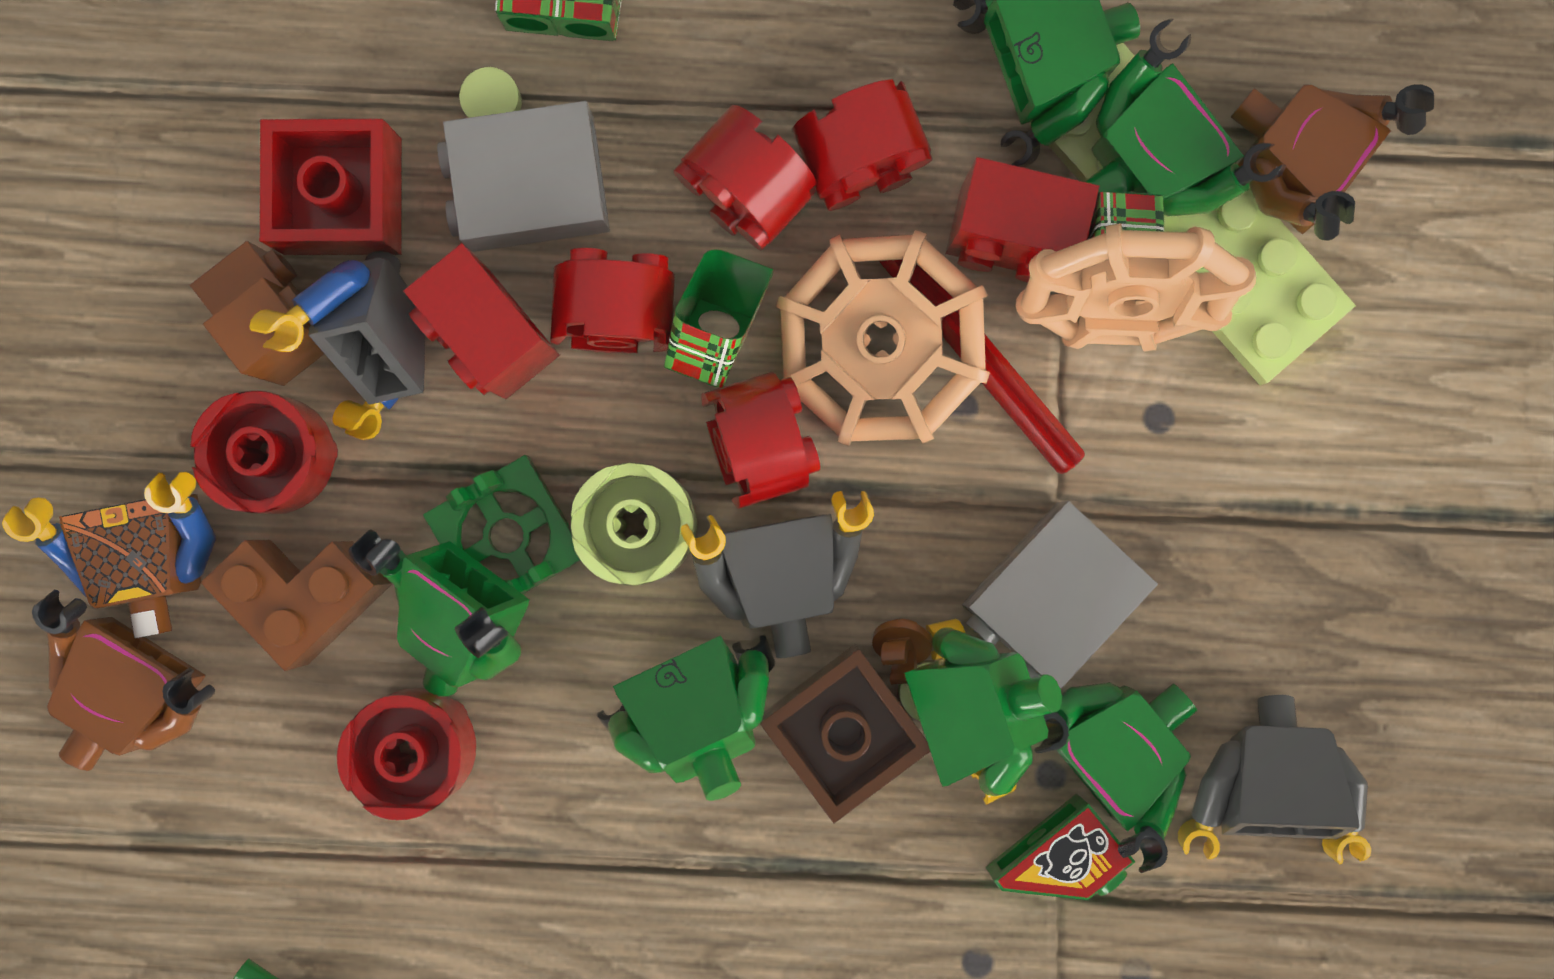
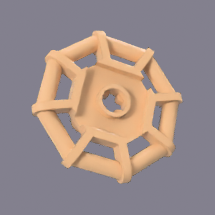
M1121 223L1107 225L1106 233L1057 252L1045 249L1035 255L1029 263L1030 278L1026 289L1016 299V309L1024 322L1044 326L1061 336L1062 342L1068 347L1079 349L1087 344L1141 346L1144 352L1156 350L1158 343L1202 329L1218 331L1228 325L1232 319L1231 310L1239 298L1251 291L1256 284V272L1253 264L1248 259L1234 257L1218 245L1210 230L1194 226L1187 232L1123 230ZM1204 267L1209 272L1198 273L1196 271ZM1051 291L1058 292V294H1050V293H1051Z
M915 230L912 235L843 238L839 234L829 239L831 245L786 296L779 295L776 307L780 309L783 379L792 377L801 402L839 436L838 442L850 446L851 442L912 439H920L923 444L934 439L933 433L981 382L986 384L990 372L985 367L983 299L988 294L983 285L979 287L975 285L926 240L927 233ZM903 259L898 275L894 278L861 279L855 266V262ZM916 265L920 266L953 299L938 306H935L910 283ZM842 269L849 285L825 311L809 306ZM958 310L960 315L961 361L943 355L942 318ZM804 318L820 323V334H822L821 361L806 367ZM890 323L897 331L892 338L897 345L895 351L889 354L887 351L881 350L876 355L872 354L867 348L872 341L867 330L873 324L882 329ZM937 367L956 373L922 410L914 392ZM828 372L853 396L848 412L812 379ZM901 399L909 415L861 418L866 400Z

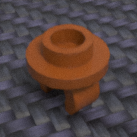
M895 619L884 622L875 629L873 634L872 646L874 651L881 657L883 665H891V685L908 684L904 673L916 669L917 663L926 660L931 654L932 637L930 633L909 619Z

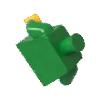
M956 618L929 624L925 627L933 637L932 646L934 651H931L932 660H940L910 670L904 674L942 787L951 785L971 775L972 778L976 777L979 780L980 788L985 793L983 800L987 805L1016 790L1017 782L1033 762L1031 746L1048 737L1049 730L1043 715L1055 713L1061 708V689L1054 677L1049 674L1030 678L1024 658L1019 653H999L994 644L966 634L962 623Z

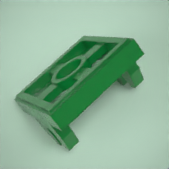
M523 455L498 471L491 470L474 477L473 484L452 490L446 496L447 501L423 514L439 544L451 541L479 563L491 555L500 559H509L519 577L504 581L522 594L581 561L574 549L571 527L528 455ZM499 491L517 492L532 499L538 507L523 516L515 513H505L493 493ZM477 503L487 520L483 529V539L464 550L461 542L462 525L470 508ZM505 518L516 521L523 531V541L520 547L510 553H503L497 550L491 541L493 526L499 520ZM548 523L550 529L549 547L542 562L535 566L526 551L531 542V532Z

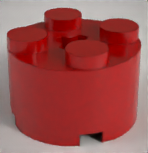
M893 79L881 80L850 90L831 99L834 109L829 111L824 118L819 120L815 110H812L800 118L792 128L804 162L817 181L815 185L817 194L821 200H824L828 211L837 210L854 203L861 198L860 191L877 185L880 193L899 188L913 179L910 172L924 167L933 160L930 153V145L905 84L902 81L896 86Z
M731 105L681 159V163L675 168L673 173L693 194L700 196L704 193L714 204L709 210V214L724 230L732 236L739 232L750 244L762 251L810 201L811 197L817 192L813 188L817 181L809 167L779 135L771 140L765 134L756 132L755 129L763 121L748 110L737 105Z
M574 248L570 250V260L563 261V263L554 266L551 343L560 345L566 336H570L572 349L605 353H638V342L654 341L653 352L667 351L673 325L675 274L668 270V257L660 254L640 253L632 255V262L607 260L608 252L605 250Z
M770 372L724 386L723 389L717 388L701 394L703 407L713 404L716 414L714 415L716 419L707 421L706 425L725 485L737 482L742 493L740 496L731 498L737 509L809 486V474L820 471V462L812 438L810 436L802 438L794 414L802 412V405L792 377L779 380L774 372Z
M246 391L219 398L201 414L191 435L190 447H194L195 467H192L200 488L217 504L230 510L247 513L286 514L306 506L327 485L338 456L337 444L333 440L325 421L315 410L298 400L266 391ZM263 443H268L266 452L269 456L266 462L263 464L262 462L264 461L266 456L260 450V448Z
M425 688L403 689L379 698L360 710L341 734L337 748V768L340 780L348 792L351 790L354 796L364 805L362 807L374 816L388 820H408L420 817L448 799L467 780L476 757V737L473 725L463 704L449 696L431 694ZM406 741L409 742L410 749L417 752V759L412 763L410 754L400 752L399 746Z

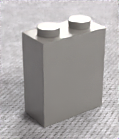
M587 101L443 122L446 142H439L437 145L438 159L443 177L445 179L451 178L454 200L446 201L447 222L451 235L453 237L459 236V240L472 252L610 232L595 121Z
M1070 501L1057 502L965 600L962 606L973 615L966 624L981 639L994 644V646L1000 640L1009 650L1019 653L1024 658L1030 678L1049 674L1054 677L1061 689L1151 593L1158 583Z

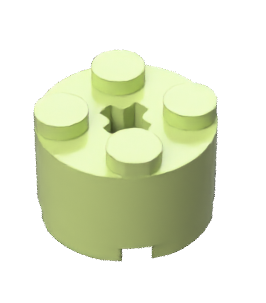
M622 463L606 467L595 473L583 484L572 504L571 534L575 552L592 573L611 583L643 585L664 578L675 571L690 553V549L681 535V527L684 524H688L694 537H696V512L688 492L674 477L651 465ZM644 510L647 517L643 524L648 530L647 534L644 537L631 535L626 538L623 534L627 527L626 521L622 518L624 513L628 511L638 514Z

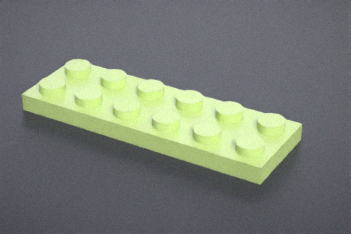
M1124 43L1116 45L1120 55V64L1108 77V87L1135 56ZM1105 95L1083 123L1049 145L1075 177L1082 182L1103 168L1094 156L1091 148L1101 137L1097 130L1096 119ZM1250 186L1249 190L1209 213L1169 217L1164 215V232H1187L1194 226L1210 230L1218 245L1234 257H1243L1253 264L1256 272V284L1251 291L1239 298L1231 310L1232 319L1230 323L1218 331L1212 332L1259 385L1270 382L1356 306L1280 219L1267 216L1259 210ZM1201 267L1196 272L1205 273L1209 271Z

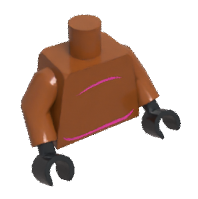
M1304 84L1280 108L1254 88L1234 111L1231 118L1257 137V140L1250 148L1260 143L1275 144L1272 148L1258 154L1255 164L1260 173L1267 175L1273 169L1286 164L1283 174L1277 179L1267 182L1253 180L1249 183L1259 210L1267 216L1289 222L1302 235L1314 225V233L1319 239L1329 241L1337 237L1340 230V221L1345 224L1354 222L1355 201L1345 191L1391 132L1387 127L1390 120L1395 121L1397 129L1407 135L1417 134L1426 126V112L1434 109V92L1428 86L1414 84L1400 90L1395 102H1392L1391 96L1355 95L1323 90L1314 85ZM1244 157L1239 161V166L1243 165Z
M54 589L33 606L32 617L35 623L47 632L49 689L52 695L47 709L52 717L73 729L59 752V757L72 767L90 771L94 768L105 749L119 756L138 749L154 750L188 733L193 727L201 704L215 694V689L211 685L205 686L200 691L196 689L206 676L205 674L147 638H134L133 630L115 618L106 617L84 620L80 626L78 618L87 609L86 603L81 599L75 598L64 607L59 601L60 592Z

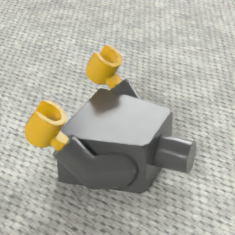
M861 491L860 503L853 509H846V500L843 492H835L831 498L832 507L837 517L834 522L832 521L831 514H823L723 533L712 515H708L709 531L704 536L698 538L694 537L688 524H684L681 527V535L692 553L700 589L727 618L741 620L742 625L750 629L771 625L776 658H788L810 653L811 646L805 618L832 613L834 601L844 594L858 558L863 529L872 522L874 516L873 507L867 493Z
M1268 695L1259 698L1257 704L1260 726L1244 727L1230 741L1222 744L1202 777L1192 809L1193 819L1183 823L1178 831V841L1182 850L1187 855L1190 851L1191 841L1195 837L1206 836L1207 840L1203 848L1204 855L1207 859L1217 857L1220 852V843L1213 828L1221 825L1222 835L1322 839V847L1325 853L1338 864L1343 863V849L1350 843L1349 850L1351 855L1360 862L1367 860L1371 854L1370 844L1358 834L1359 831L1365 828L1368 795L1366 779L1343 748L1337 746L1334 734L1329 729L1297 726L1294 697L1289 695Z

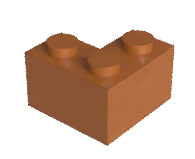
M245 241L191 283L190 287L213 315L203 323L204 327L239 372L285 386L322 357L324 352L308 335L311 325L308 322L302 325L304 335L301 344L291 352H280L263 347V344L273 337L275 331L267 334L251 331L249 327L250 321L257 312L268 309L287 313L295 307L292 299L299 295L300 292L291 282L297 277V274L289 262L276 250L271 249L267 252L249 241Z
M244 540L200 582L284 671L309 665L392 585L380 572L375 576L370 575L353 561L348 552L349 548L354 544L353 541H332L300 571L271 540Z

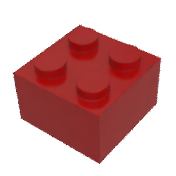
M260 119L259 241L283 255H368L375 251L402 255V138L384 119Z
M976 157L961 186L945 254L959 257L957 264L971 270L990 272L993 269V265L1015 270V278L1028 283L1030 278L1029 263L1040 251L1049 249L1057 252L1087 240L1100 186Z
M463 243L458 245L403 290L416 306L408 313L413 322L432 342L437 340L446 350L450 348L455 355L447 361L451 368L470 389L476 387L483 395L490 391L504 399H508L560 356L491 270Z

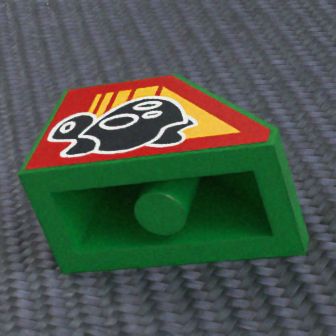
M1076 793L985 868L1001 891L1089 900L1097 893L1102 896L1116 889L1127 876L1125 870L1135 863V860L1131 856L1123 858L1119 854V840L1090 804Z

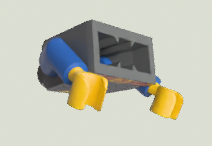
M384 251L372 252L362 262L347 260L340 263L293 298L292 302L295 307L287 313L268 309L260 310L253 316L249 325L251 331L267 334L275 331L273 337L263 344L264 348L280 352H291L297 349L302 342L304 335L302 325L306 322L311 324L308 335L365 400L363 405L351 400L343 401L337 406L332 417V422L335 426L345 429V434L360 440L372 439L379 433L382 423L379 412L384 406L390 410L399 398L424 392L425 334L417 327L408 314L416 306L403 291L408 286L400 276L401 263L395 255Z

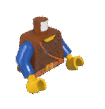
M158 472L145 488V499L59 516L60 524H51L49 522L53 516V507L48 500L40 497L30 499L24 508L25 514L21 508L12 506L2 521L5 532L11 538L24 542L36 539L35 544L87 597L88 603L94 609L128 604L134 638L172 631L166 596L199 589L201 576L204 573L216 541L215 532L199 504L198 494H192L196 487V479L187 472H179L170 485L165 475Z

